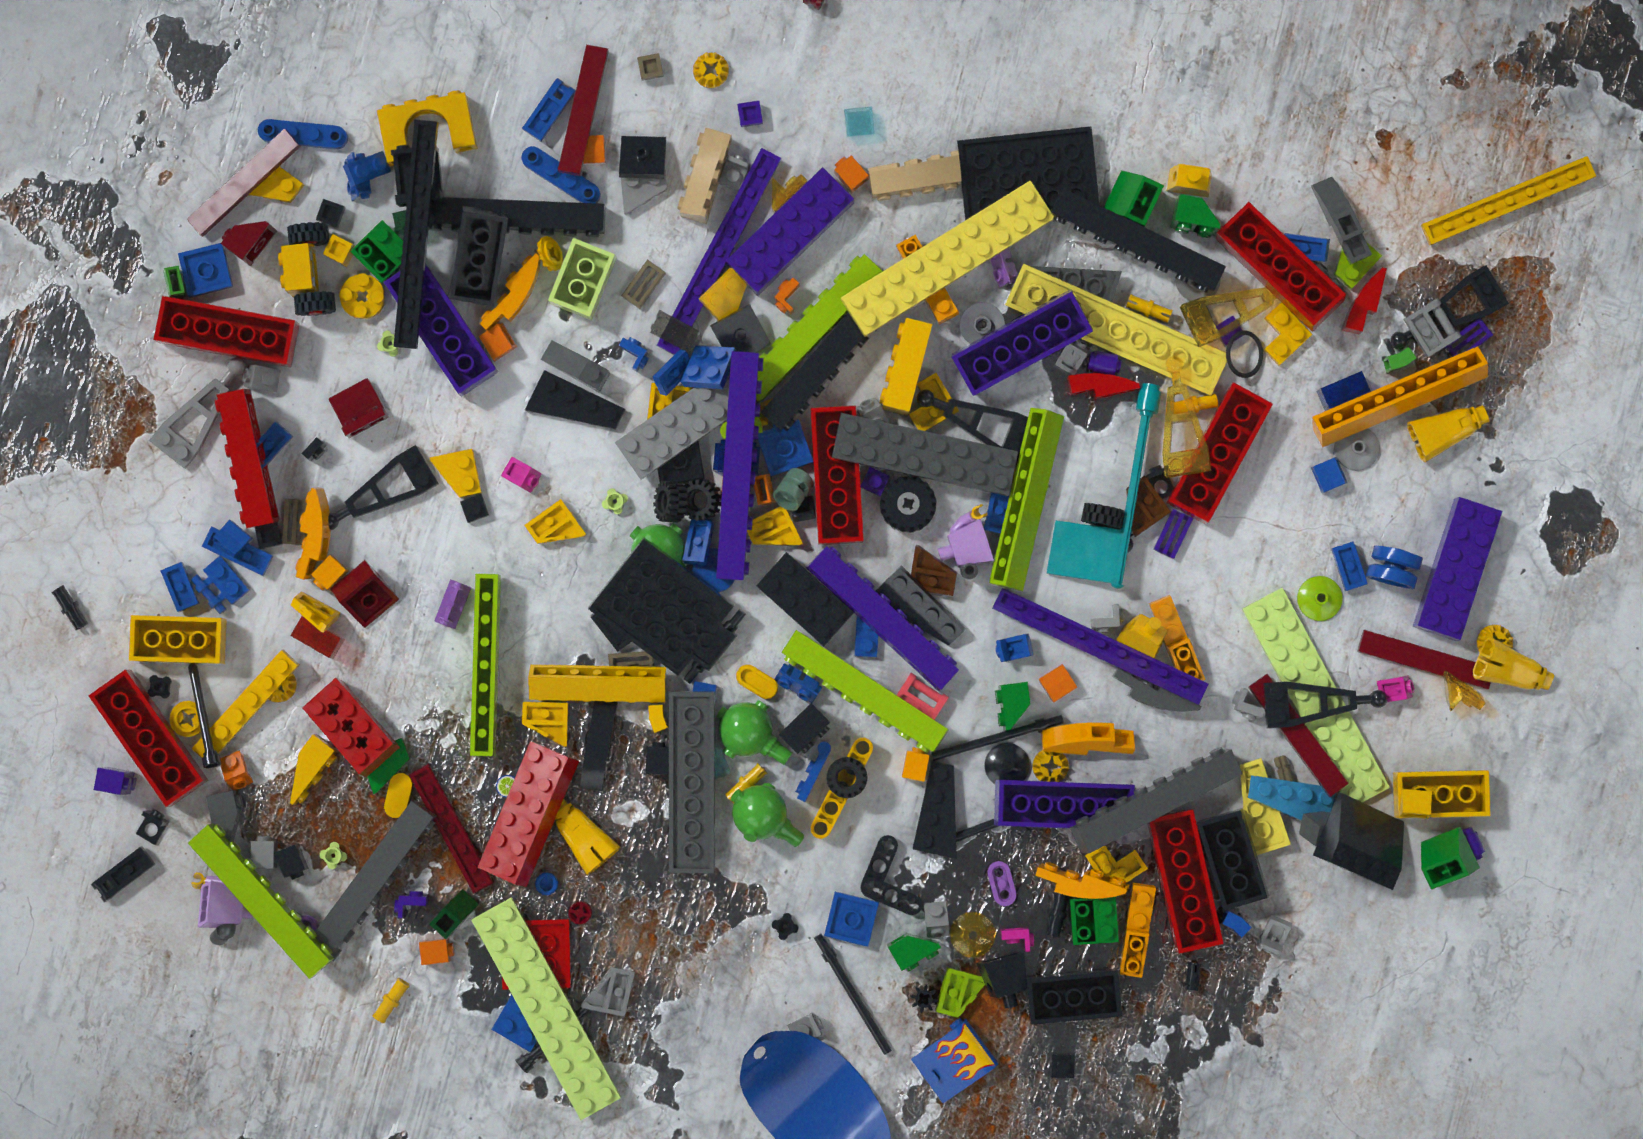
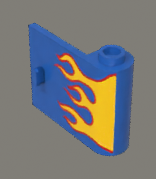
M958 1018L949 1025L951 1030L946 1035L911 1058L942 1103H945L989 1073L999 1064L967 1019L962 1021Z

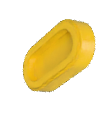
M743 665L736 673L738 683L759 697L771 699L777 694V682L754 666Z
M405 773L395 774L389 782L384 809L386 814L392 818H399L409 805L413 782L409 775Z

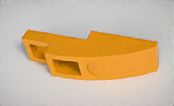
M915 234L898 243L896 247L902 259L922 248V245ZM945 288L924 300L939 325L959 315V311Z
M537 253L533 256H527L521 263L523 267L518 272L513 271L506 278L507 283L505 286L510 293L508 295L504 293L497 300L496 303L498 305L493 310H487L481 317L482 322L480 325L486 331L494 327L503 317L511 323L526 304L540 271L541 260Z
M321 487L311 488L307 493L305 499L307 503L306 509L299 521L301 525L299 531L307 533V536L303 539V552L301 558L296 563L295 569L297 571L296 577L303 580L312 579L313 576L311 574L315 570L317 561L325 560L329 550L331 530L328 525V516L330 510L325 490Z
M1167 595L1148 603L1153 616L1161 621V626L1167 630L1163 643L1174 668L1202 681L1206 680L1172 597Z
M1075 723L1048 728L1041 732L1042 750L1045 752L1087 755L1089 750L1133 754L1135 751L1134 731L1114 729V723Z
M1051 862L1041 863L1035 875L1057 883L1054 892L1077 898L1098 899L1126 894L1130 887L1129 884L1125 883L1124 879L1115 876L1109 878L1097 869L1087 870L1083 877H1080L1078 872L1073 870L1063 871L1058 869V865Z
M1133 882L1123 937L1120 975L1140 978L1143 976L1156 886Z

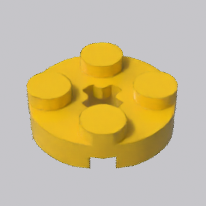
M361 273L348 278L344 282L339 292L340 302L343 309L350 316L357 319H370L379 314L383 309L385 290L376 278ZM360 291L362 293H364L365 291L368 292V294L366 295V298L368 300L366 302L362 300L359 302L357 301V298L359 297L358 293Z

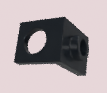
M1161 465L1149 469V474L1146 475V478L1153 488L1157 481L1166 482L1168 486L1167 491L1163 494L1158 493L1161 499L1170 496L1174 487L1167 473L1170 470L1169 466L1162 468Z
M155 809L143 811L141 815L145 818L136 834L156 845L169 821L164 819V814ZM149 823H154L158 828L154 836H148L145 833V827Z

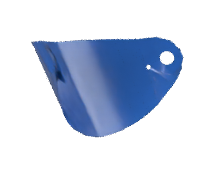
M773 1031L762 1035L744 1055L740 1071V1086L743 1095L758 1120L775 1139H891L886 1116L869 1085L843 1056L819 1039L798 1031ZM759 1047H764L766 1049L765 1054L761 1058H754L755 1050Z

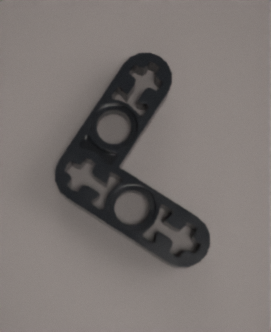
M884 835L879 839L862 879L861 892L870 899L906 914L916 915L922 910L923 906L920 897L884 882L898 848L897 840L893 836ZM888 839H891V844L894 845V848L889 849L886 854L891 856L890 859L887 860L883 856H876L878 851L882 853L884 850V846L881 845L882 841L886 842ZM876 860H882L886 864L885 870L881 873L873 870L872 866ZM871 881H874V886L881 889V884L885 885L886 887L882 891L881 899L876 897L879 894L878 892L871 891L870 894L867 893V888L864 887L865 883L869 884ZM890 889L898 893V899L892 903L885 899V893ZM902 893L907 895L904 898L905 900L912 901L913 898L917 899L918 909L913 908L910 911L908 910L909 906L902 903V907L897 906L901 901Z

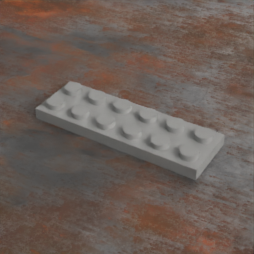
M730 374L723 389L693 388L615 442L640 480L727 421Z

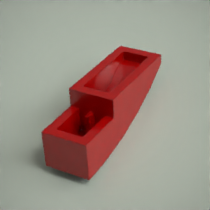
M1382 267L1359 291L1347 312L1342 331L1358 335L1363 332L1366 315H1373L1377 312L1387 268Z
M1082 373L1067 377L1070 396L1092 391L1094 400L1140 389V384L1109 374Z

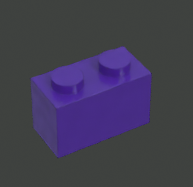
M98 767L93 790L117 795L131 794V790L134 791L137 778L134 777L135 772L111 767Z

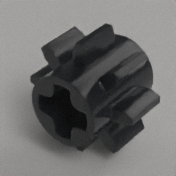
M927 984L924 985V989H919V987L915 986L917 993L910 994V997L916 1000L912 1007L918 1005L921 1013L927 1007L932 1011V1002H938L936 998L932 997L936 990H927ZM920 993H923L924 995H930L928 997V1003L925 1004L923 1001L920 1003L918 1002V1000L920 999Z

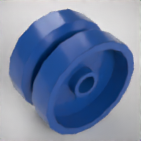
M1374 545L1371 557L1384 565H1369L1366 577L1396 587L1415 589L1418 578L1415 574L1405 570H1420L1423 558L1402 549Z

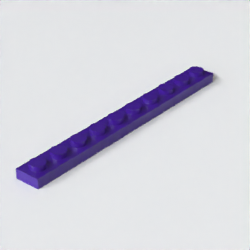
M763 148L760 149L657 343L659 348L673 355L682 348L704 306L699 301V298L718 280L726 265V260L732 254L774 175L781 157Z
M1002 588L992 609L1198 705L1209 685L1198 678Z

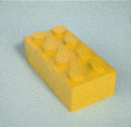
M907 317L905 323L900 322L896 337L900 339L899 345L894 344L891 355L894 365L893 367L888 366L885 382H889L888 388L882 389L879 402L883 404V410L909 416L932 324Z
M131 615L129 661L225 664L227 619Z
M1489 770L1393 772L1395 818H1410L1400 817L1401 789L1432 791L1430 817L1490 816Z

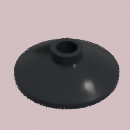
M1001 743L988 752L984 768L987 777L993 784H995V780L1024 781L1029 773L1030 763L1027 754L1021 747L1012 743ZM1006 761H1009L1012 764V767L1009 770H1005L1003 767V764Z

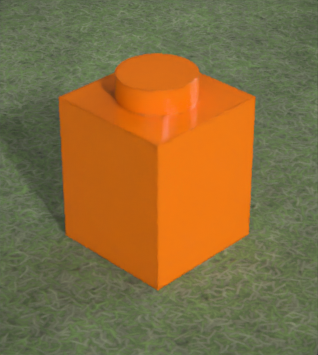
M852 155L848 158H841L835 164L837 168L834 169V174L851 194L869 180V175Z
M449 938L419 942L421 965L450 962L451 956H454V945L449 943Z

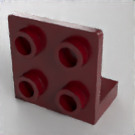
M368 378L329 398V402L343 426L341 429L349 439L389 418Z

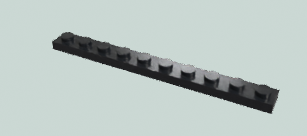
M414 119L393 347L418 349L439 124L436 121Z

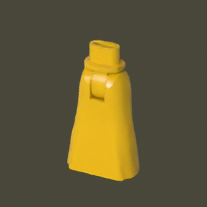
M1481 405L1477 408H1461L1407 422V429L1413 442L1417 440L1419 442L1415 445L1420 459L1423 462H1427L1458 442L1468 438L1490 420L1484 406Z
M1491 637L1484 641L1473 668V677L1475 679L1523 689L1539 690L1542 688L1549 690L1554 679V674L1548 672L1547 668L1542 667L1535 660L1524 656Z
M563 799L555 818L556 826L588 876L618 852L621 847L581 810L572 806L571 803L568 804Z

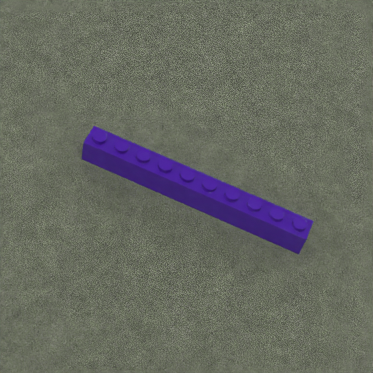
M731 351L716 579L744 580V575H749L750 562H745L746 553H750L751 539H747V531L752 530L753 517L749 516V507L753 508L754 494H750V487L755 485L756 471H752V462H757V449H753L754 439L758 440L759 426H755V417H760V403H756L757 394H761L762 381L758 380V371L763 372L764 358H759L760 353Z

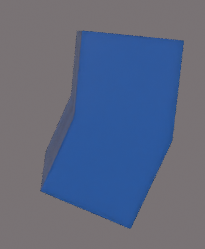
M1337 457L1311 467L1321 493L1348 483Z
M230 519L213 537V541L234 559L253 539Z
M1227 910L1224 911L1219 922L1230 927L1241 938L1252 928L1242 917Z

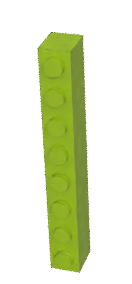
M865 254L861 258L856 256L849 264L851 268L845 274L841 272L833 280L835 285L830 290L828 288L824 289L818 296L820 300L814 306L810 304L803 311L804 317L799 322L795 320L787 328L789 333L784 338L778 337L771 345L773 349L768 354L764 352L759 357L764 358L763 372L758 371V380L762 381L761 394H757L756 399L758 403H761L848 313V310L840 300L841 297L883 272Z
M1030 408L989 580L990 584L1023 591L1062 429L1063 415L1046 409Z
M475 574L470 756H496L501 575Z
M797 630L781 652L786 655L785 661L793 666H796L797 663L805 668L803 670L805 674L813 679L818 676L824 680L822 685L831 691L835 688L842 692L840 697L852 704L853 701L861 704L859 708L861 711L869 716L872 713L880 717L878 722L889 729L893 725L899 729L898 735L907 741L910 738L918 742L916 747L927 754L929 750L932 752L936 751L949 731L940 723Z
M213 823L205 826L188 844L309 979L315 977L334 959L331 956L333 953L325 943L321 944L316 939L317 934L311 927H305L300 921L302 917L296 910L288 908L285 904L287 901L279 892L275 893L271 889V882L264 875L260 876L255 871V864L248 858L245 860L240 854L241 849L233 841H228L225 837L226 832L218 824L214 825Z

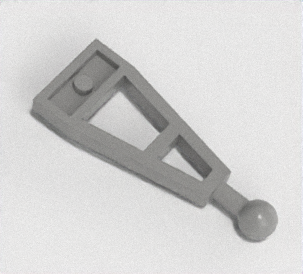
M241 358L231 359L228 363V371L220 381L216 378L213 379L164 421L149 441L186 469L200 452L219 414L216 411L215 404L210 411L200 401L215 388L221 391L220 394L230 392L231 390L227 387L236 375L243 374L246 369L244 360ZM194 407L207 419L194 445H191L170 427Z

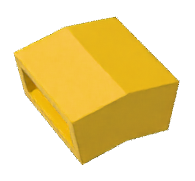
M648 705L649 721L654 733L669 728L665 719L664 705Z
M1401 789L1400 817L1429 819L1431 816L1432 791Z

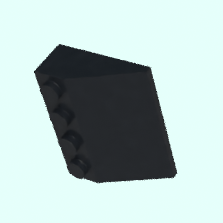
M1339 792L1313 856L1375 884L1393 890L1402 870L1404 822Z

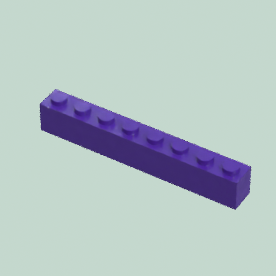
M827 546L824 547L806 566V569L850 608L937 691L942 690L959 671L956 667V661L949 655L945 657L939 651L941 649L939 645L933 640L928 641L923 636L924 632L916 624L912 626L906 621L908 617L900 609L895 610L889 605L891 601L884 594L881 593L879 595L873 590L875 586L867 578H860L856 574L858 570L851 563L845 564L840 559L842 555L835 548L831 547L829 549Z

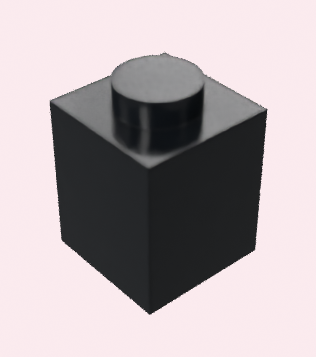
M652 742V746H647L646 774L669 775V747H665V742Z
M299 843L274 853L284 878L291 877L294 880L304 876L303 871L309 869Z

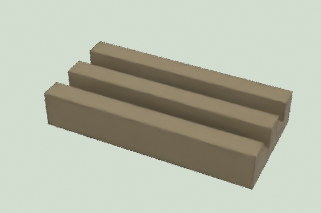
M647 259L621 296L638 309H641L666 272ZM648 267H651L652 270L634 295L630 297L629 294ZM658 272V276L647 289V291L642 296L640 301L637 302L636 299L638 298V296L641 294V292L646 287L651 278L654 276V274Z
M285 499L282 544L302 545L307 533L301 532L300 540H297L299 504H301L302 513L305 512L307 505L305 500ZM291 504H293L292 536L291 540H288L290 506Z
M645 651L608 654L609 666L649 665L654 667V658ZM649 656V660L613 663V658Z

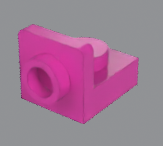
M514 457L510 458L501 474L503 478L530 493L538 485L539 478L542 475L539 471Z
M1409 675L1377 681L1378 690L1384 691L1387 695V702L1413 697L1414 683L1410 680Z
M1028 927L1000 929L1001 939L1006 940V943H1020V939H1024L1025 952H1030V946H1034V935L1029 933Z

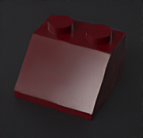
M267 221L234 225L232 229L229 228L222 236L223 241L220 244L251 266L277 233V230Z
M366 560L330 588L339 603L364 628L399 600L396 594Z

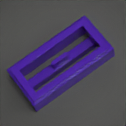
M1480 318L1460 332L1461 337L1477 324L1481 328L1454 349L1451 346L1454 342L1444 347L1449 351L1450 356L1458 355L1457 351L1483 331L1486 335L1466 351L1477 346L1479 347L1493 336L1492 332Z
M1172 509L1153 550L1174 559L1193 518ZM1174 516H1177L1178 520L1167 540L1164 549L1160 548V545L1170 527V524ZM1182 520H1185L1186 523L1180 533V536L1172 552L1170 553L1168 552L1170 545L1181 525Z

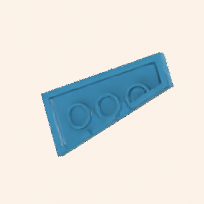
M1252 775L1248 793L1249 799L1301 821L1305 813L1331 812L1336 796L1335 793L1329 798L1320 785Z

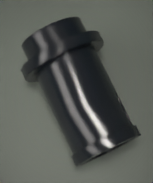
M1187 962L1186 982H1183L1185 990L1198 991L1199 987H1201L1199 980L1202 964Z

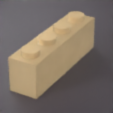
M705 128L704 133L700 132L697 140V146H700L698 154H693L690 167H693L691 176L687 175L684 183V188L687 191L685 197H680L677 207L680 210L681 217L707 224L731 145L732 135L710 128Z
M959 151L950 152L951 156L945 158L940 154L932 155L925 162H922L921 159H912L904 162V166H900V163H892L868 168L872 199L877 198L878 201L891 199L892 195L909 197L913 195V192L922 191V194L934 193L935 189L944 188V191L957 189V185H961L962 182Z

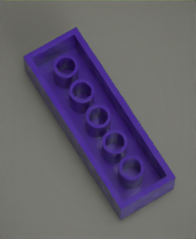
M822 167L726 260L727 266L733 268L747 286L759 296L854 204V198Z
M425 264L419 336L456 392L462 397L497 374L498 370L427 264ZM400 271L384 281V284L397 303Z
M1072 289L952 353L951 357L971 394L975 396L1093 332V328Z
M1462 497L1454 499L1413 627L1454 641L1461 640L1503 511Z
M995 780L994 825L1070 828L1076 825V820L1085 816L1090 818L1095 815L1097 809L1104 806L1109 808L1115 805V800L1124 796L1128 798L1134 795L1135 785Z

